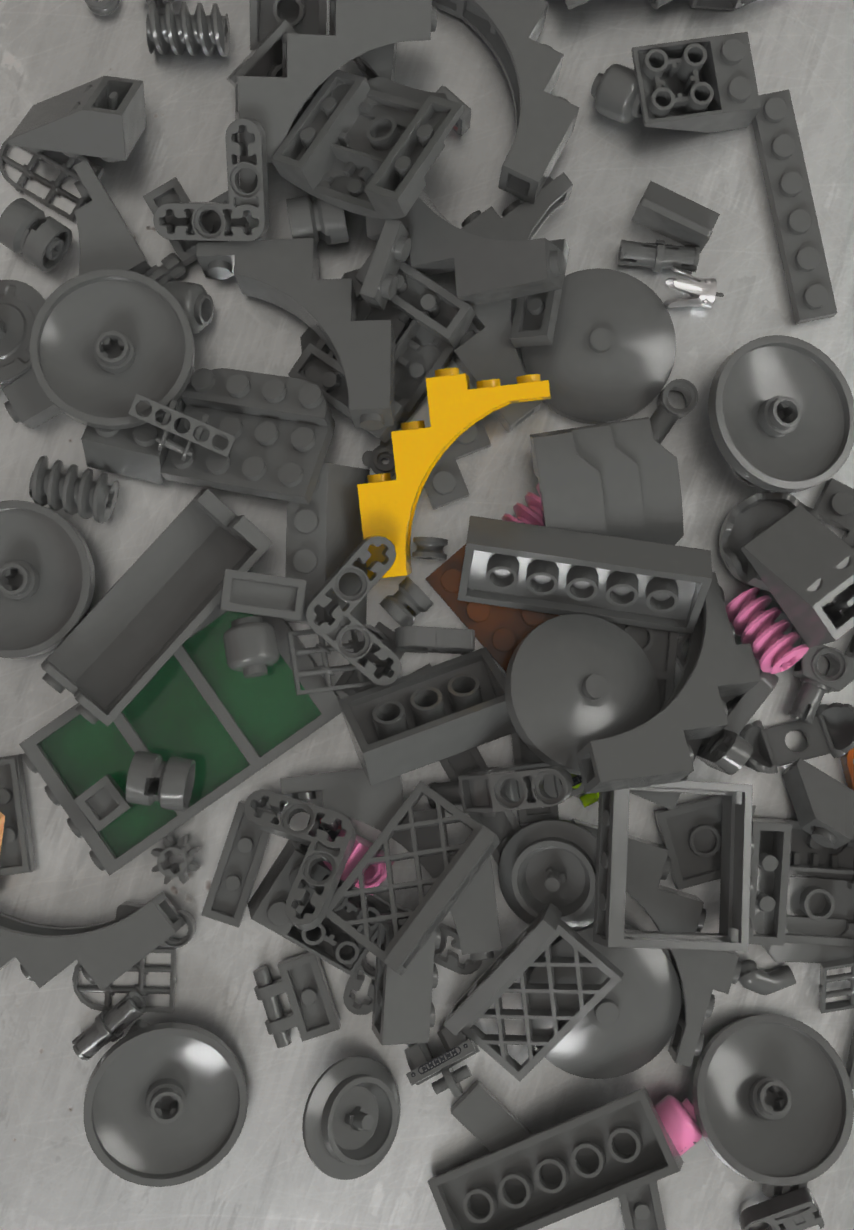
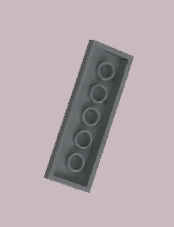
M470 516L457 600L556 615L586 614L605 619L611 623L693 634L713 579L711 550Z
M643 1087L436 1175L427 1182L446 1230H538L677 1173L681 1170L684 1161L667 1133L646 1087Z

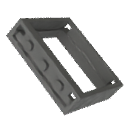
M680 780L675 783L599 792L593 942L615 948L749 952V930H753L752 921L749 917L750 898L754 891V883L750 873L751 857L755 850V842L751 834L752 816L756 809V805H752L753 785ZM630 790L723 795L719 933L625 930Z

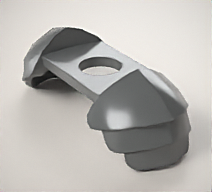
M837 702L830 705L821 704L817 709V716H814L812 724L798 720L764 729L760 720L747 724L741 730L740 736L754 748L750 758L744 765L757 772L772 774L778 773L777 767L794 763L799 758L807 760L831 754L833 758H839L846 755L854 748V707L850 704L843 705ZM799 731L806 736L808 746L804 751L794 752L787 747L785 737L789 732Z

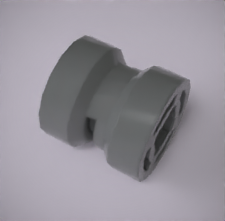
M406 577L399 584V590L394 595H387L379 604L403 627L412 626L415 617L420 612H426L434 603L409 577ZM404 602L408 605L406 608L402 605Z

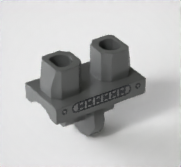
M445 1027L437 1032L446 1050L440 1056L433 1058L427 1043H416L404 1050L411 1070L406 1075L411 1085H420L442 1073V1078L431 1083L435 1093L439 1094L449 1088L454 1097L457 1098L463 1094L460 1082L472 1076L467 1064L455 1071L452 1067L480 1052L477 1044L471 1039L468 1040L466 1034L462 1031L455 1036Z

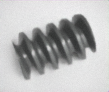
M151 1L146 18L147 45L151 54L156 46L159 54L167 55L171 46L175 55H182L185 47H187L190 55L197 56L202 46L206 56H213L217 46L220 55L228 57L230 47L229 18L227 13L225 16H221L217 3H213L210 15L205 14L202 3H197L195 14L190 15L186 2H182L179 14L174 13L171 2H166L164 13L159 14L156 2Z
M41 456L29 484V494L34 503L42 506L48 504L51 509L56 511L63 508L70 515L78 512L80 517L85 519L94 516L95 521L99 523H104L111 517L119 492L118 480L112 486H109L108 474L103 472L97 482L93 481V470L89 468L85 470L80 478L78 477V466L75 464L69 467L67 473H63L64 466L61 460L55 461L52 468L48 469V457Z

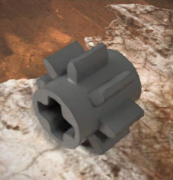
M168 835L163 838V844L166 849L155 848L151 851L153 856L158 857L157 865L151 870L152 872L160 871L165 875L164 884H168L177 876L184 884L189 880L186 870L197 871L201 867L198 862L194 861V855L200 850V847L191 848L187 844L188 835H184L175 843L173 838ZM173 854H181L184 861L180 864H171L169 857Z

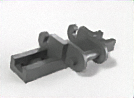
M136 393L128 414L165 430L162 437L157 436L156 442L159 443V451L164 447L182 454L181 460L185 461L187 455L192 457L194 451L190 450L192 443H196L223 456H229L236 436L206 424L210 415L204 414L201 421L174 410L178 401L172 399L169 407ZM144 402L151 405L152 412L150 415L145 416L136 411L137 404ZM159 410L166 412L162 423L156 421L155 418ZM182 417L190 422L189 431L183 434L177 432L174 426L176 420ZM198 427V429H197V431H196V433H195V436H194V434H193V433H194V430H195V428ZM204 429L209 431V438L206 441L200 440ZM173 433L188 440L186 446L169 440V434ZM216 435L228 439V446L224 450L213 445L212 441Z

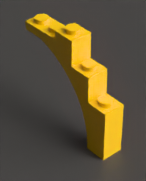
M457 367L435 370V377L426 378L431 427L425 428L424 421L401 423V431L391 432L396 480H391V473L367 475L368 483L357 484L363 540L370 536H381L390 540L395 546V561L382 578L407 576L412 573L410 543L416 506L430 473L445 451L471 426L494 411L512 403L551 399L549 380L541 381L540 374L517 376V384L501 386L500 379L477 381V389H470L469 376L466 373L459 374V368ZM383 544L379 547L369 546L367 550L371 553V556L366 561L367 568L374 561L384 562L385 557L382 552L385 547ZM367 570V576L370 579L374 573Z

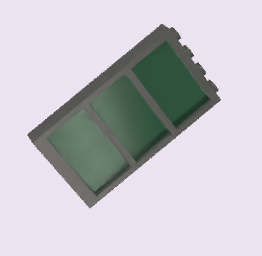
M217 605L108 727L100 720L95 725L86 720L76 711L80 704L77 703L19 744L25 752L22 755L25 764L32 772L41 775L47 784L45 786L47 796L55 805L63 807L69 816L67 819L68 826L78 838L83 837L91 848V851H89L90 857L100 870H106L110 876L342 713L338 701L341 698L336 691L296 696L286 634L294 630L288 622L284 621V618L219 610V605ZM260 616L263 618V622L270 623L275 629L279 660L274 665L267 667V675L244 678L243 671H234L227 665L223 634L227 629L231 628V622L236 619ZM293 636L294 649L306 648L298 636ZM310 654L296 656L298 671L319 668ZM324 674L299 677L301 690L326 687ZM138 750L161 754L163 761H167L171 756L195 760L194 787L185 812L163 809L159 801H155L151 806L133 804L132 808L102 831L97 832L74 801L75 798L107 774H111L126 794L130 764Z

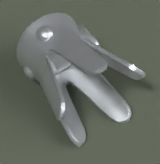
M672 267L671 269L674 272L695 281L668 278L665 281L666 285L694 295L693 297L666 300L663 304L668 308L691 306L711 309L715 296L723 297L724 294L716 292L717 281L715 278H698Z

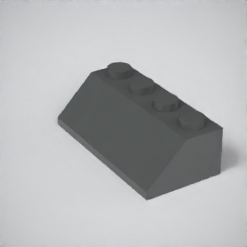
M323 463L309 505L287 501L285 577L307 580L302 620L284 619V621L289 623H306L304 609L308 601L363 541L357 484L368 483L367 475H370L369 469ZM357 558L353 566L363 570L367 575L366 563L361 564ZM353 572L345 573L339 580L340 591L345 595H353L360 589V578ZM330 589L326 596L333 600L324 608L319 605L314 608L313 611L317 614L314 622L319 623L323 620L329 623L333 618L329 614L330 609L336 603L343 609L347 602L336 597ZM367 595L350 613L361 624H366Z
M486 647L403 676L392 684L386 686L378 685L338 700L357 756L371 786L516 732L507 710L505 677Z

